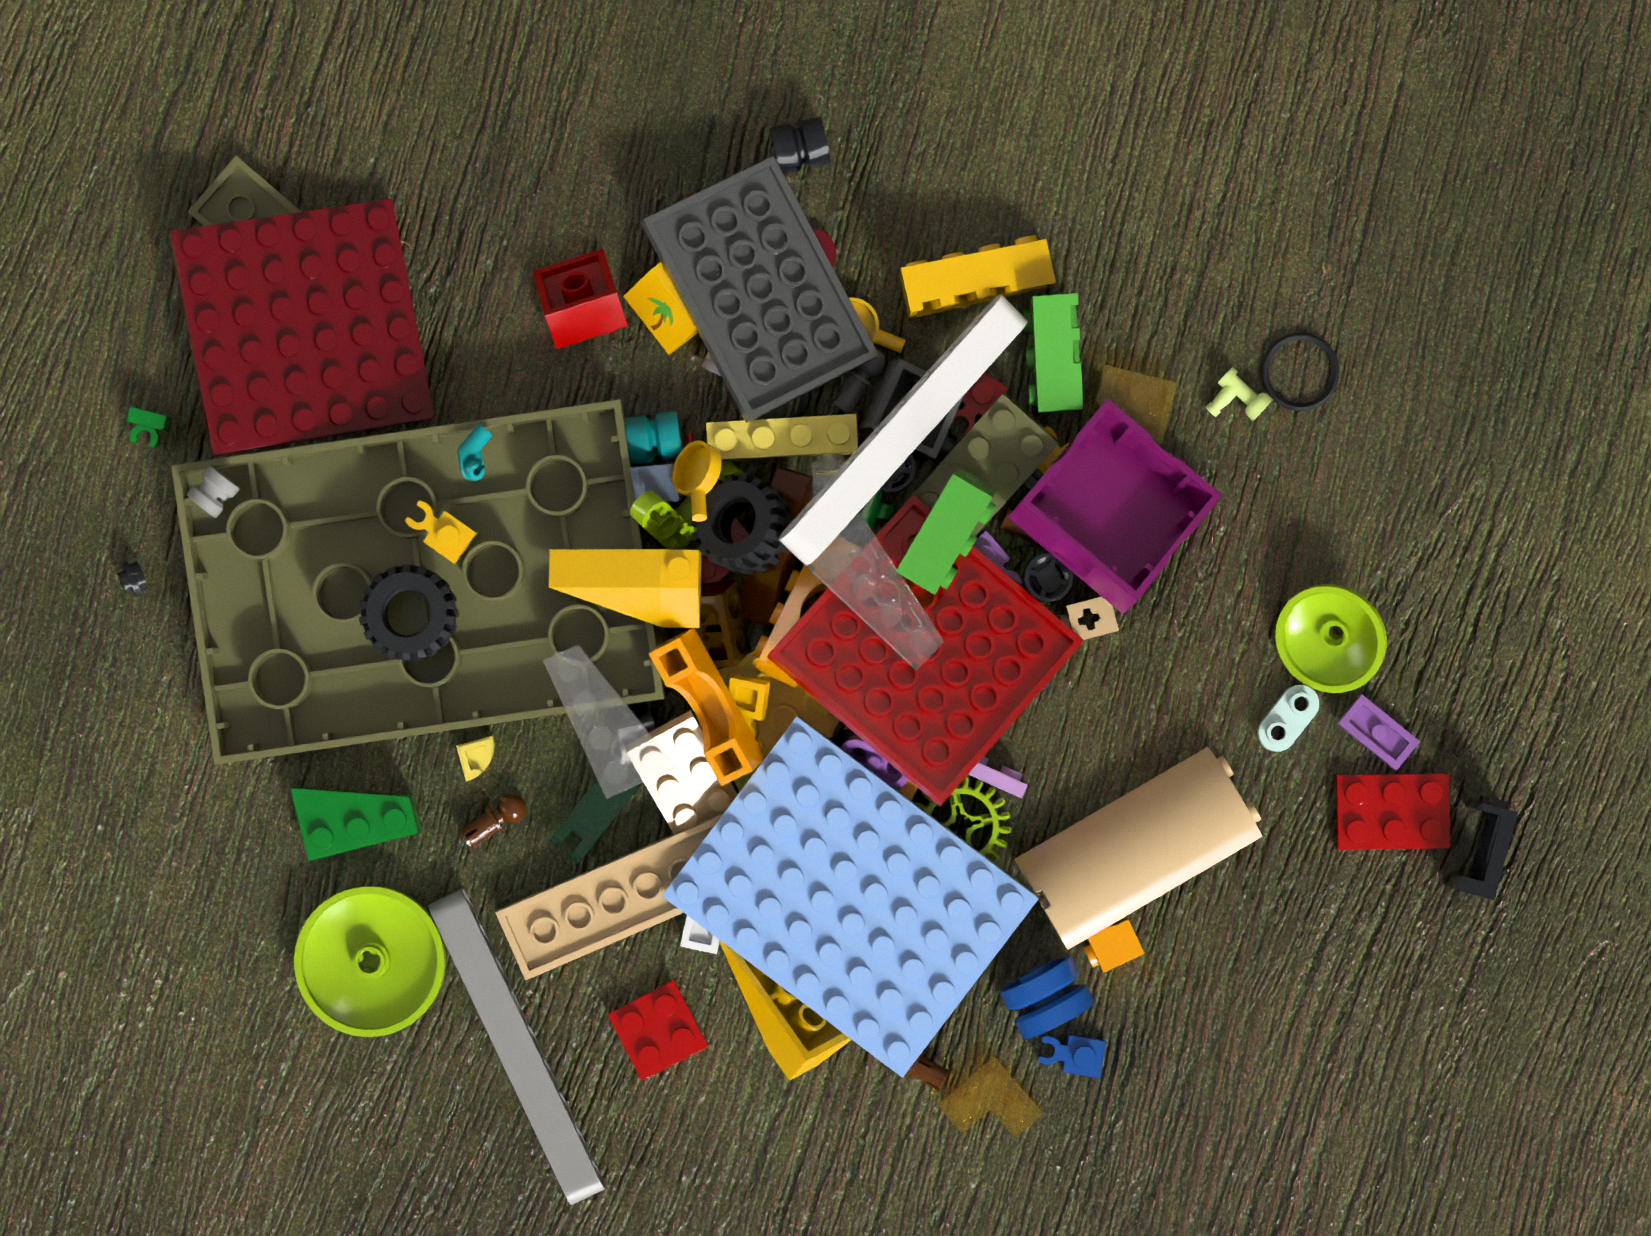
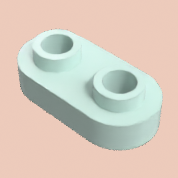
M1294 685L1285 690L1258 725L1257 737L1260 744L1270 751L1279 752L1288 749L1318 712L1319 699L1316 692L1305 685ZM1300 696L1304 697L1307 701V706L1302 711H1298L1294 706L1295 699ZM1275 726H1280L1284 730V735L1280 740H1275L1271 736V730Z

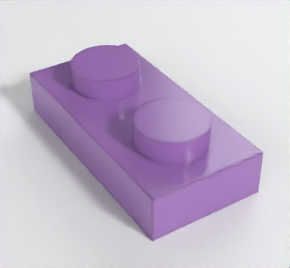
M1362 694L1356 698L1337 722L1339 726L1396 771L1420 742Z

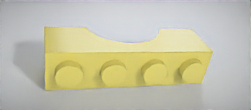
M856 414L751 420L747 423L745 420L706 423L707 444L718 449L722 461H748L787 456L851 455L858 449Z

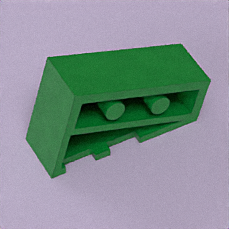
M306 787L290 788L308 861L423 832L414 795Z

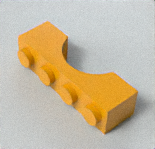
M836 537L811 564L807 566L804 564L801 572L793 570L785 587V590L791 593L785 605L780 602L777 603L769 620V623L775 626L769 637L761 636L753 653L754 656L759 658L755 667L756 670L796 688L797 683L769 660L767 656L799 621L801 607L805 601L814 594L827 590L858 556L862 548Z
M690 628L662 642L648 653L666 687L678 691L693 709L703 733V754L721 786L752 772L763 762L766 757L695 628Z

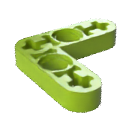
M723 460L718 479L725 482V475L734 474L739 477L740 474H744L732 461ZM650 490L641 494L630 509L631 517L666 549L682 550L693 539L692 533L697 531V528L691 526V498L689 497L674 510L657 493Z

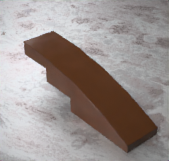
M784 467L777 468L771 486L783 494L782 498L789 501L792 508L787 512L793 514L794 518L810 502L813 476ZM790 550L786 554L780 552L778 557L781 561L776 565L767 563L768 570L762 573L754 570V574L745 575L741 595L745 619L768 627L774 625L769 623V620L777 603L781 602L782 589L786 587L792 574L794 554Z

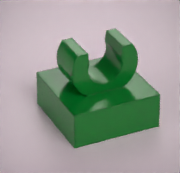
M130 407L127 422L137 425L130 432V442L138 444L140 434L148 431L151 434L149 447L157 448L161 442L158 430L169 433L173 418Z
M878 490L850 523L873 527L876 518L889 521L892 517L894 506L881 503L883 491Z

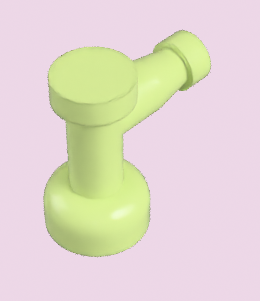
M1232 367L1218 382L1222 390L1216 395L1212 403L1209 402L1205 408L1213 416L1217 417L1221 412L1220 410L1237 396L1247 405L1245 409L1246 415L1254 421L1274 399L1267 393H1259L1257 395L1236 375L1238 371Z

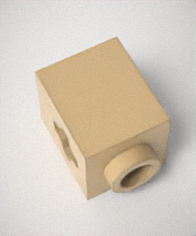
M1103 597L1064 606L1065 614L1059 615L1060 620L1083 640L1119 631L1113 606ZM1084 609H1087L1089 614H1096L1097 621L1092 623L1091 630H1088L1086 625H1079L1078 618L1083 616Z

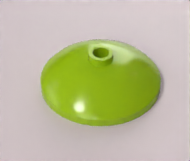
M1320 584L1300 591L1284 606L1276 624V646L1282 662L1296 679L1318 691L1343 693L1361 687L1377 673L1386 654V630L1378 611L1361 594L1344 586ZM1333 626L1340 627L1343 635L1334 633Z

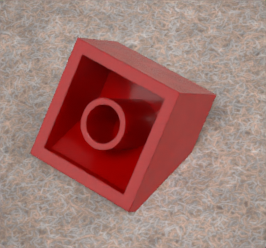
M604 249L533 271L543 312L556 349L575 345L581 341L602 334H609L628 326Z

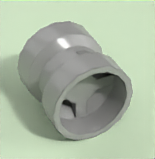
M209 465L203 473L201 484L193 486L186 495L211 516L217 518L223 511V501L234 497L240 488L215 467Z

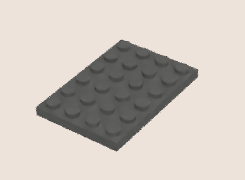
M774 156L641 221L642 227L746 423L879 355Z

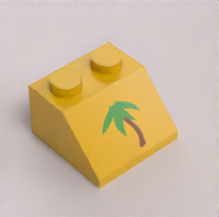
M662 262L653 267L623 296L668 355H671L698 334Z

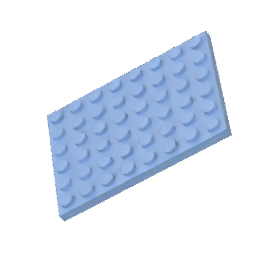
M798 715L662 895L679 910L902 1078L1039 899V896Z

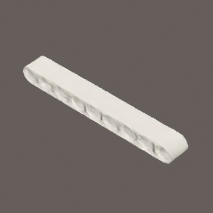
M1001 294L995 297L779 536V541L806 566L811 564L1026 326L1028 320Z

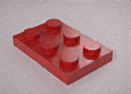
M1448 773L1335 775L1337 850L1450 848Z

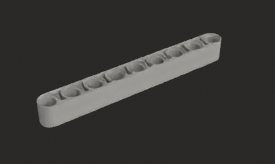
M461 888L428 904L433 920L568 1202L574 1205L605 1190V1183L465 890Z

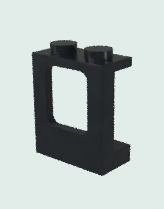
M1480 795L1479 802L1468 800L1466 807L1488 813L1471 878L1449 872L1446 887L1495 900L1518 812L1508 810L1509 802Z

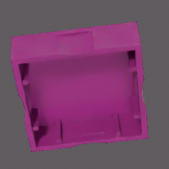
M1107 398L1011 512L1008 518L1118 611L1124 614L1138 601L1167 565L1170 556L1197 528L1222 497V494L1183 461L1163 450L1144 428Z

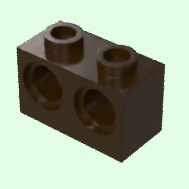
M737 580L701 584L700 628H695L716 668L737 666L751 651Z

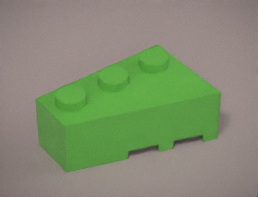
M1078 293L1032 296L1028 304L1029 309L1022 310V315L1028 320L1023 330L1031 334V347H1025L1026 369H1033L1034 384H1028L1027 386L1029 407L1036 406V415L1081 412L1083 410V393L1078 340H1080V328L1077 327L1076 305H1079Z
M958 466L896 572L934 595L940 586L947 590L958 572L957 569L952 567L959 554L966 557L977 537L971 534L979 521L985 525L997 506L990 502L997 488Z

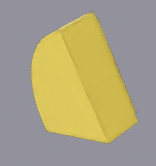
M494 736L456 746L466 782L481 775L489 766L494 754Z

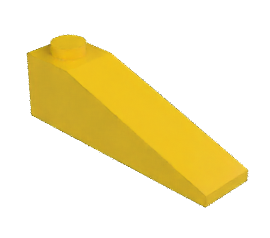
M549 549V588L662 628H700L701 552L699 550Z
M719 942L768 1051L789 1081L818 1066L852 1040L725 943Z

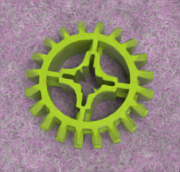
M967 775L961 782V786H958L949 796L951 813L947 820L940 823L948 827L956 822L955 816H957L955 807L957 805L959 813L964 815V820L968 817L971 822L980 820L965 828L966 834H964V838L970 845L972 832L977 828L991 824L990 835L978 851L984 856L989 854L993 860L997 861L999 855L992 848L995 844L1001 848H1006L1007 842L999 839L998 835L999 832L1004 834L1011 833L1010 827L1000 826V820L1010 818V813L997 812L996 808L1005 804L1004 798H998L994 802L989 799L996 792L995 787L991 786L985 793H982L980 789L984 781L977 779L974 787H969V775ZM922 791V795L929 802L926 806L920 802H915V804L931 815L937 803ZM960 794H968L980 799L987 807L989 813L982 815L967 814L963 808Z

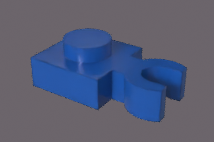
M1068 1034L1067 1044H1061L1054 1036H1041V1042L1052 1044L1054 1052L1050 1056L1038 1055L1037 1060L1040 1063L1051 1065L1058 1060L1063 1061L1062 1072L1100 1079L1106 1045L1105 1040Z

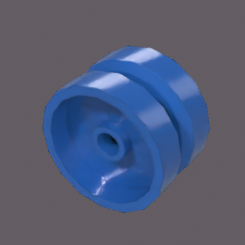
M1071 954L1027 971L999 991L1008 1010H1019L1032 1005L1021 1012L1014 1021L1023 1040L1033 1038L1058 1027L1083 1013L1096 1003L1086 984H1076L1062 989L1077 979L1080 974Z

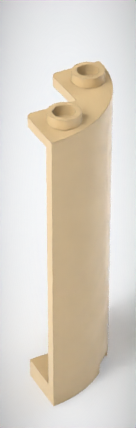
M1206 747L1014 859L1032 892L1039 896V903L1067 950L1263 837L1256 825L1261 820V817L1251 801L1244 803L1229 778L1234 773L1223 755L1216 758L1209 747Z

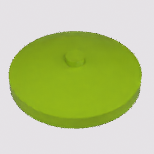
M381 886L351 888L324 901L312 912L302 927L294 954L296 981L301 995L309 1008L317 1017L332 1028L360 1037H378L392 1034L406 1028L419 1019L436 999L443 983L446 968L444 942L432 916L412 897L395 889Z

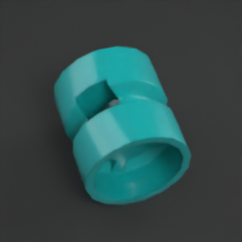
M677 410L656 413L652 420H649L646 415L625 418L627 442L632 465L653 463L656 456H659L663 461L674 460L682 451L683 445Z

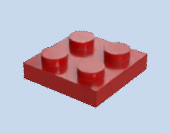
M675 979L607 1014L641 1081L709 1046Z

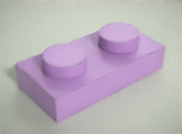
M983 757L968 774L1021 799L1028 786L1020 781L1023 774L1003 765L1000 772L987 767L989 759Z

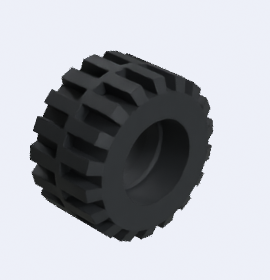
M734 474L725 475V482L718 479L713 489L706 494L707 519L702 522H696L691 517V526L697 528V531L692 533L693 540L700 544L698 547L699 551L707 556L708 560L717 565L746 575L754 574V570L762 573L768 570L767 563L776 565L781 561L778 557L780 552L786 554L789 550L779 541V536L795 519L793 514L787 512L792 508L789 501L782 498L783 494L779 490L755 477L753 478L747 474H740L739 477ZM753 505L756 521L752 532L743 541L733 543L730 530L734 517L743 508Z
M414 565L393 566L386 569L387 571L377 574L373 578L374 581L371 585L366 586L363 591L365 593L363 601L360 600L359 609H361L359 621L360 625L364 627L365 632L363 634L366 639L372 642L373 647L377 651L393 659L421 660L438 653L439 649L449 643L452 633H455L457 625H455L456 618L459 617V609H457L455 602L457 599L455 593H452L449 588L450 585L447 581L432 570ZM405 590H414L426 597L431 607V617L427 627L422 632L411 636L396 632L391 627L387 615L388 606L392 598Z

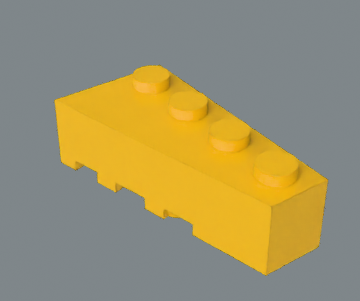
M1036 235L1026 236L1014 240L1015 245L1001 248L1000 243L978 248L979 252L964 255V252H955L942 256V260L932 262L920 260L906 264L905 267L900 269L899 278L909 319L992 301L1000 294L1006 298L1054 287L1056 280L1047 240L1037 241Z

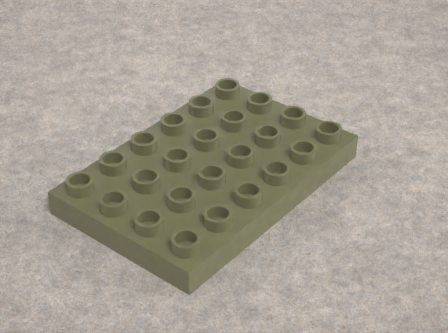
M619 399L171 465L214 765L666 699L664 681L648 654L658 646L655 625L549 588V549H644L641 525L630 515V509L635 502L630 471L632 464L627 442L623 402ZM479 423L493 436L481 449L486 469L485 474L480 480L472 481L464 478L460 472L457 449ZM209 465L215 467L240 488L234 497L223 501V511L217 518L211 516L186 495L193 486L201 484L203 473ZM418 501L429 504L434 510L437 519L440 518L444 511H447L477 533L455 564L423 542L429 533L428 531L415 530L407 525L405 521L407 517L417 523L422 522L426 517L425 511L416 505ZM414 565L432 570L439 574L442 579L446 580L450 585L449 588L452 593H455L457 599L455 601L456 607L459 609V617L456 618L455 624L457 628L455 633H452L449 643L439 649L438 653L433 656H428L421 660L393 659L377 651L373 647L372 642L367 640L363 634L365 630L359 621V617H361L359 604L360 600L363 601L365 596L363 591L367 585H371L374 581L373 578L377 574H382L387 571L386 569L393 566ZM405 590L399 592L392 598L388 606V621L396 632L406 636L416 635L422 632L430 621V604L426 597L417 591Z

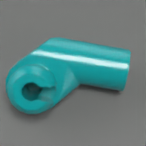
M479 423L457 449L460 472L464 478L472 481L480 480L485 474L486 469L481 449L493 436Z

